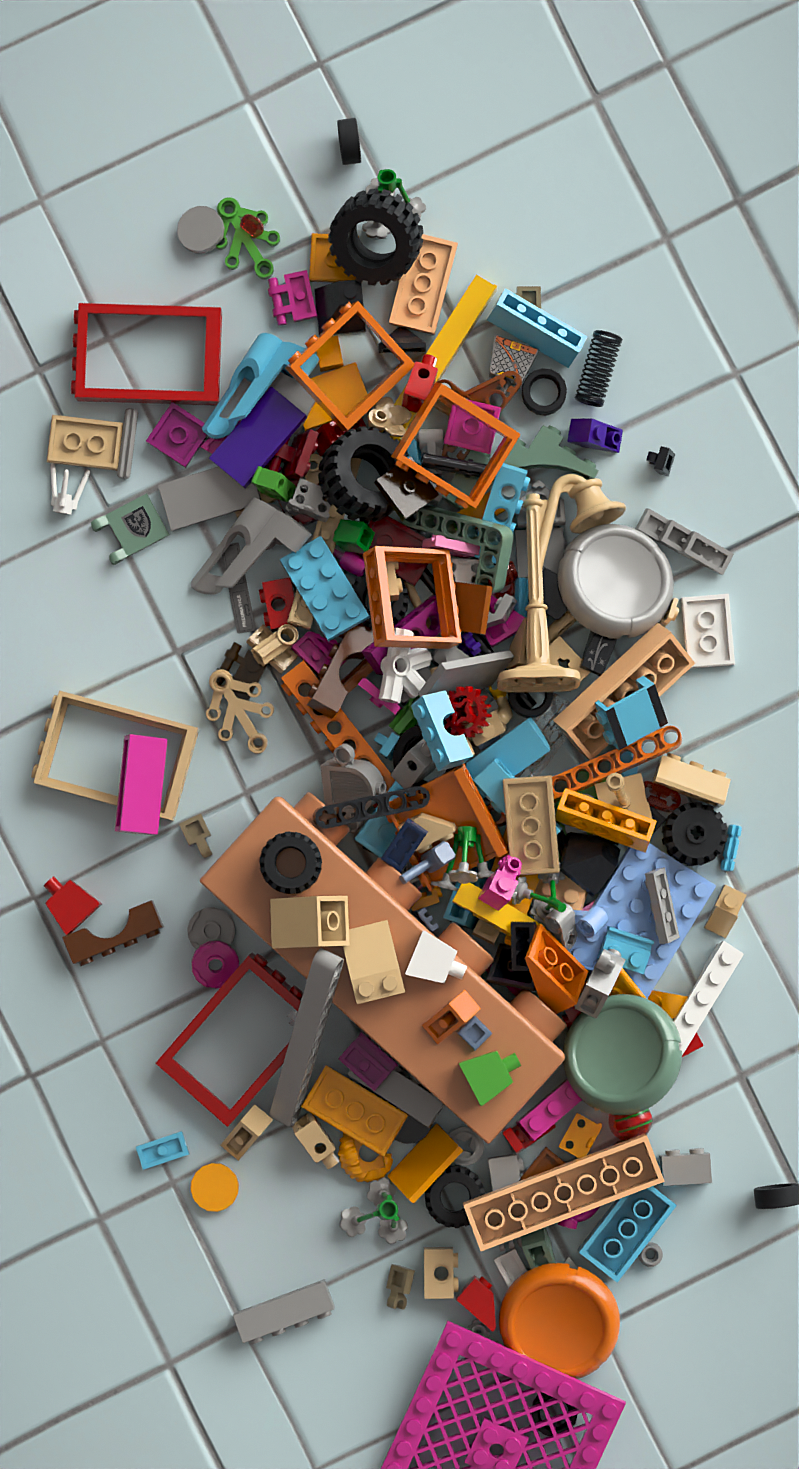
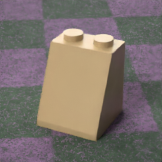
M348 896L270 899L272 949L350 945Z

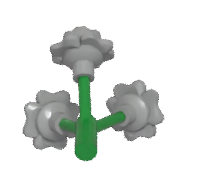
M562 872L538 874V878L542 879L543 883L550 885L551 896L548 898L535 894L533 890L528 889L526 877H519L517 879L519 882L511 897L512 904H520L524 898L537 899L533 901L530 914L534 916L533 919L544 925V918L553 909L561 913L566 910V905L556 899L555 885L559 883V880L565 879V875Z

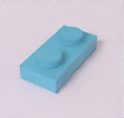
M182 1131L136 1146L143 1170L190 1154Z

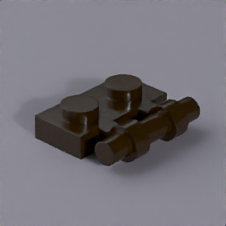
M233 642L230 650L227 649L224 654L225 659L220 669L229 672L235 661L240 666L236 674L232 676L233 680L249 684L252 682L259 683L268 664L264 667L258 664L249 649L244 658L238 655L242 646ZM219 677L217 679V682L220 685H222L225 679L223 677ZM256 686L250 687V691L252 693L254 692ZM233 690L237 698L250 700L251 697L246 692Z

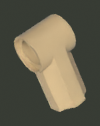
M282 625L278 631L251 649L254 659L264 667L280 654L292 648L298 639V631L293 625ZM281 634L288 635L290 642L284 641L281 638Z

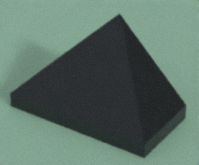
M398 327L389 335L405 353L426 352V342L407 328ZM382 341L378 344L379 353H392Z
M511 922L512 971H529L525 957L537 928L536 922Z

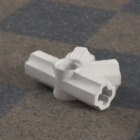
M394 628L395 636H413L414 634L407 629ZM388 647L387 656L381 662L383 678L378 699L390 703H400L402 690L410 698H416L426 683L416 670L430 666L432 660L430 651L427 648Z

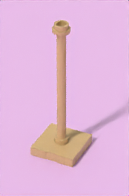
M612 773L606 778V782L594 784L598 800L653 819L649 802H647L641 773L626 777L619 773Z

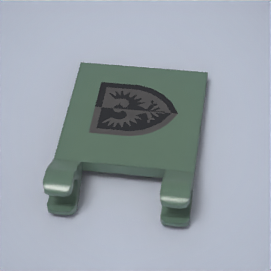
M147 493L91 522V527L95 532L110 525L122 549L109 555V560L113 565L169 536Z

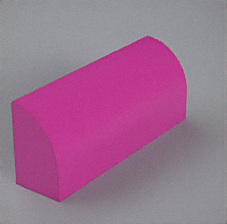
M134 734L124 736L115 822L116 832L158 835L167 739Z

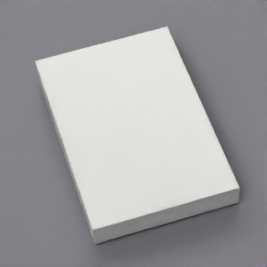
M729 594L681 597L685 651L695 662L690 669L735 665Z

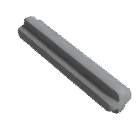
M128 408L125 410L117 470L119 478L128 479L131 474L138 411L136 409Z

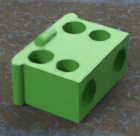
M260 466L257 467L251 481L260 493L287 503L292 499L296 486L282 473Z

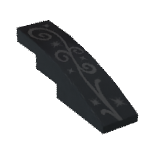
M590 630L580 668L601 676L605 671L617 639L601 636Z

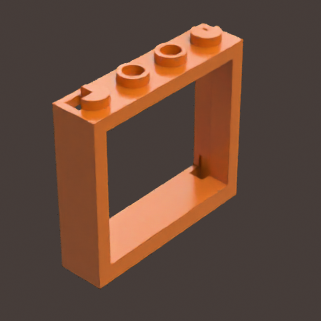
M359 301L352 304L348 302L339 310L341 315L336 320L333 318L328 320L321 327L324 331L318 337L315 334L305 342L307 347L301 353L296 351L288 359L290 364L285 367L342 431L349 430L415 364ZM356 313L401 363L344 416L300 366Z
M436 382L391 457L397 460L395 465L406 472L408 469L416 472L415 478L425 484H428L429 481L435 484V490L447 497L448 494L456 497L455 503L465 509L468 506L477 508L521 434L444 384ZM439 396L504 437L469 496L404 456Z
M374 546L363 553L375 647L450 649L461 643V629L458 618L459 608L456 603V585L453 580V563H451L450 550ZM385 561L432 564L441 637L395 636Z

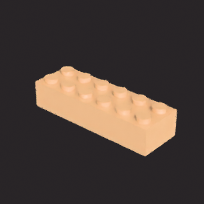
M656 623L553 721L581 754L589 760L594 759L609 745L602 734L604 732L603 725L599 723L595 714L598 712L595 702L599 700L606 707L613 705L638 691L636 679L645 676L655 684L660 697L695 662L675 636L661 624Z

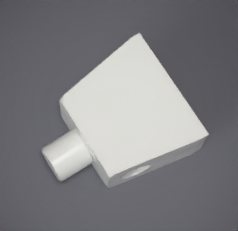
M423 930L405 974L445 983L448 974L462 980L467 966L454 961L457 954L455 949Z

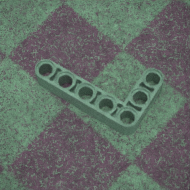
M425 505L416 511V519L412 514L404 521L401 520L408 527L482 546L475 584L488 586L489 579L492 583V594L503 590L513 543V533L509 527L430 505ZM434 516L437 518V525L433 521ZM455 521L458 524V530L454 527ZM476 527L479 530V536H477L475 533ZM497 532L500 535V542L496 538ZM493 556L496 559V565H494L492 562Z

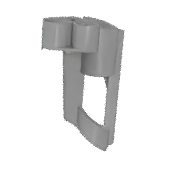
M253 497L226 533L223 540L192 579L191 588L199 593L210 595L220 593L223 588H233L276 538L296 553L312 534L302 526L303 524L300 521L294 520L290 513H283L264 501ZM240 535L244 538L246 545L222 576L210 574V570L235 537Z

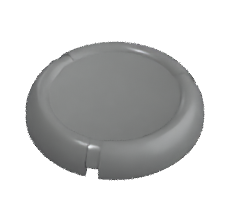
M604 524L582 532L564 550L563 553L565 555L560 560L558 567L559 591L569 612L584 627L609 638L620 639L622 635L632 638L648 632L656 623L662 620L673 597V574L666 555L649 536L625 525Z

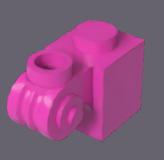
M509 855L499 860L497 864L499 865L498 870L486 880L478 897L479 900L498 911L510 901L519 882L515 878L521 874V861Z

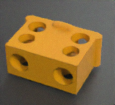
M576 1113L558 1147L577 1158L587 1156L602 1129V1123L597 1124ZM580 1119L585 1121V1126L582 1128L578 1126ZM572 1141L574 1143L573 1148H567L566 1142Z

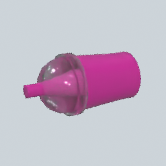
M339 546L335 547L333 556L340 568L361 577L365 572L364 558L355 552L343 551Z

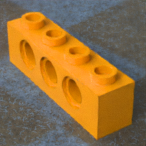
M566 788L555 816V820L644 853L647 851L657 822L648 817Z

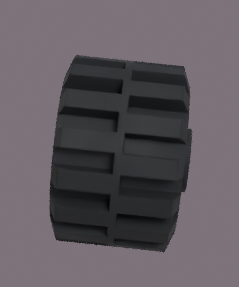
M702 802L686 803L675 809L666 818V823L662 827L661 832L664 837L662 843L666 845L668 855L673 856L680 863L687 864V866L703 865L715 859L723 851L724 843L727 842L728 838L726 835L728 828L727 824L723 823L721 819L723 817L722 814L714 811L713 806L709 804L703 805ZM698 828L697 832L701 833V836L694 839V835L690 834V831Z

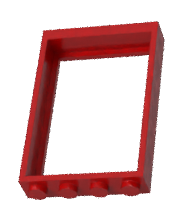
M78 304V310H74V324H78L77 333L73 334V347L77 348V355L72 358V371H76V380L71 381V394H75L77 401L171 404L173 402L185 405H217L219 403L222 337L221 307ZM88 314L206 317L204 391L85 388Z
M253 952L247 956L155 1063L227 1127L283 1065L289 1043L231 1109L176 1062L173 1057L249 969L295 1010H299L303 992L295 985L291 987L285 981L286 977L276 969L273 971L267 966L268 961L258 953L255 955Z

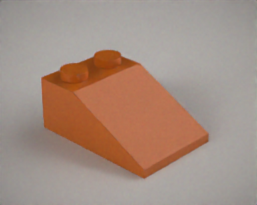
M542 924L537 925L525 960L539 999L555 1014H558L577 1005L589 971Z

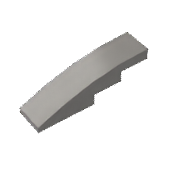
M649 508L645 509L635 528L658 543L721 575L724 574L734 555L701 534L690 531Z

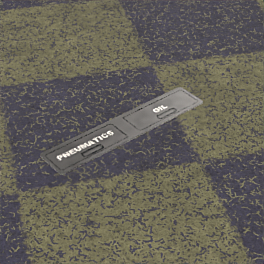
M238 542L230 544L222 554L225 571L241 552ZM244 574L233 588H229L237 633L256 630L246 576Z

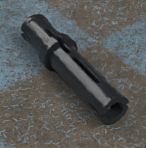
M423 452L421 467L465 475V478H470V476L480 477L487 464L473 462V459L466 461L428 454L426 452Z

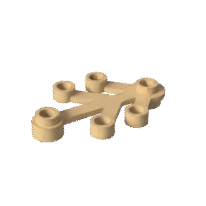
M223 669L214 671L209 679L210 687L214 692L210 707L206 711V717L211 721L219 719L221 716L219 706L224 695L228 706L223 726L218 732L219 738L222 741H229L232 738V726L236 715L250 738L248 741L250 751L262 753L268 745V740L265 735L257 732L245 710L258 713L264 718H269L274 712L273 705L268 702L259 704L240 699L233 692V690L246 692L250 697H258L262 691L259 683L252 682L249 684L233 680L232 675ZM219 677H223L226 680L224 685H220L217 682ZM256 686L258 693L253 694L250 691V687ZM264 706L270 708L271 712L269 714L263 713L262 708ZM211 709L216 710L218 713L217 717H212L209 711ZM228 730L230 732V736L224 737L222 735V731ZM256 738L262 740L263 744L261 746L255 745L254 740Z

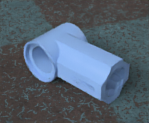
M594 906L589 911L574 910L576 931L585 937L592 938L608 922L606 912L600 907Z

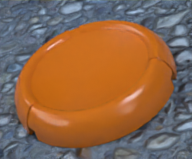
M550 1263L535 1267L517 1278L509 1287L502 1300L499 1312V1330L503 1344L509 1349L575 1379L583 1378L596 1371L609 1358L617 1343L620 1331V1314L616 1300L610 1289L600 1278L578 1266L577 1269L569 1268L570 1264Z

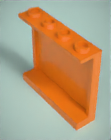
M465 764L420 785L426 788L430 794L429 803L425 807L386 816L389 823H394L397 829L396 835L399 832L398 827L402 822L420 813L455 823L457 828L453 835L458 834V827L460 826L476 827L477 835H481L484 862L496 856L499 858L507 854L509 850ZM417 790L415 796L406 797L407 802L417 801L420 804L423 794H419ZM399 797L389 801V806L392 809H397L401 805ZM454 836L445 841L449 843L451 848H453ZM440 840L431 843L432 848L440 844ZM475 844L474 848H468V870L476 867L479 863ZM459 846L452 870L459 869V863L462 860V848ZM418 850L415 851L409 859L411 865L419 864L421 862V855L427 851L419 853ZM448 863L433 873L426 870L418 875L422 886H427L428 890L432 891L436 886L431 885V881L437 882L442 880L443 874L447 871Z

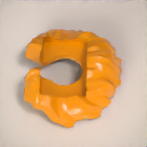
M343 1133V1137L339 1140L341 1143L337 1154L341 1168L345 1169L346 1174L350 1175L351 1179L355 1178L357 1182L365 1181L367 1183L373 1180L379 1181L380 1178L390 1171L393 1163L391 1153H386L384 1157L378 1155L375 1160L366 1162L359 1155V1149L363 1144Z

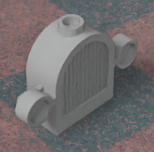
M342 744L337 747L333 753L334 758L332 757L320 765L325 805L386 793L387 786L380 771L368 761L354 759L355 751L349 744ZM373 800L368 801L365 805V809H369L374 804H376V802ZM347 805L342 809V812L347 813L344 816L345 819H351L354 816L352 806ZM363 821L346 824L350 828L349 833L359 830L363 825Z
M603 949L578 999L575 1009L597 1019L626 960L621 957L619 951Z

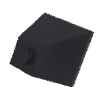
M355 280L338 281L314 289L319 335L324 331L321 327L331 318L336 320L341 315L339 310L348 302L352 304L359 301L364 307L362 284ZM355 313L333 335L366 332L365 322Z
M569 832L566 836L560 872L591 896H595L616 870L621 849L608 839L597 835Z
M499 943L494 962L487 976V982L536 991L530 971H512L511 945Z

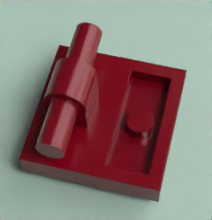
M311 429L294 437L291 447L288 446L289 438L273 456L269 470L278 472L280 464L283 462L285 464L281 473L288 480L294 481L306 476L311 465L309 463L310 456L314 454L318 447L316 439L319 433Z

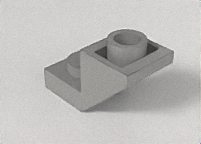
M505 593L503 598L500 597L494 606L495 613L489 612L487 628L507 622L517 603L514 597Z

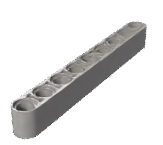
M323 948L317 951L311 964L269 1117L288 1127H292L299 1117L344 963L343 958Z

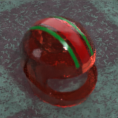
M648 1108L630 1115L610 1114L608 1123L611 1132L617 1138L629 1140L642 1134L647 1135L652 1127L653 1119Z

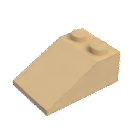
M388 920L349 929L350 945L343 946L357 1004L405 993Z

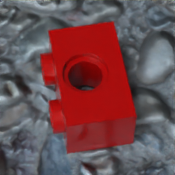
M290 577L262 582L263 589H259L261 603H266L267 612L263 613L265 626H270L272 632L278 631L282 625L288 624L287 621L294 601ZM276 599H282L285 602V607L281 611H276L272 608V603Z

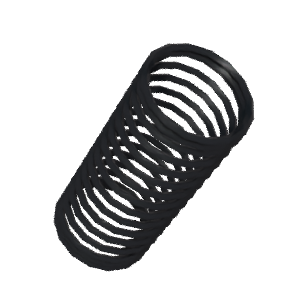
M595 330L592 335L594 338L591 339V348L588 349V358L585 359V369L582 370L584 374H581L582 379L579 380L581 384L578 385L579 389L576 390L577 394H575L574 398L586 405L603 407L605 401L602 398H605L606 395L604 393L608 392L603 387H609L605 382H611L607 377H612V374L608 372L614 371L610 367H615V364L612 362L617 360L613 357L618 356L615 352L620 351L617 347L621 346L623 339L611 332ZM585 370H588L594 374L586 373ZM586 375L593 379L584 378L583 376Z

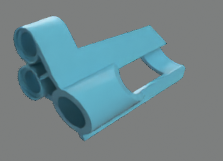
M259 334L236 368L229 388L203 425V432L213 439L229 435L239 420L247 417L280 372L294 378L285 367L290 364L288 359L296 351L301 353L305 348L291 342H283L272 334ZM314 353L300 366L308 376L319 362L318 356ZM243 378L251 382V385L229 418L220 417V413Z

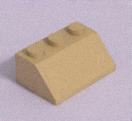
M671 753L660 757L651 784L716 807L724 805L731 780L726 778V773L713 769L712 772L703 770L704 765L693 761L686 764L680 761L681 757Z

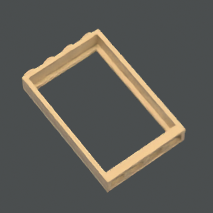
M59 691L58 696L54 695L51 702V709H54L52 718H47L44 728L47 736L45 742L41 741L38 749V755H41L39 764L34 765L31 778H35L33 783L117 806L118 796L48 777L67 707L70 704L183 735L164 805L160 809V818L174 821L199 729Z

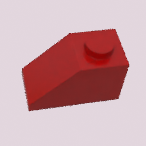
M474 1275L456 1296V1300L493 1332L496 1329L494 1293L490 1289L493 1285L483 1276L477 1278Z

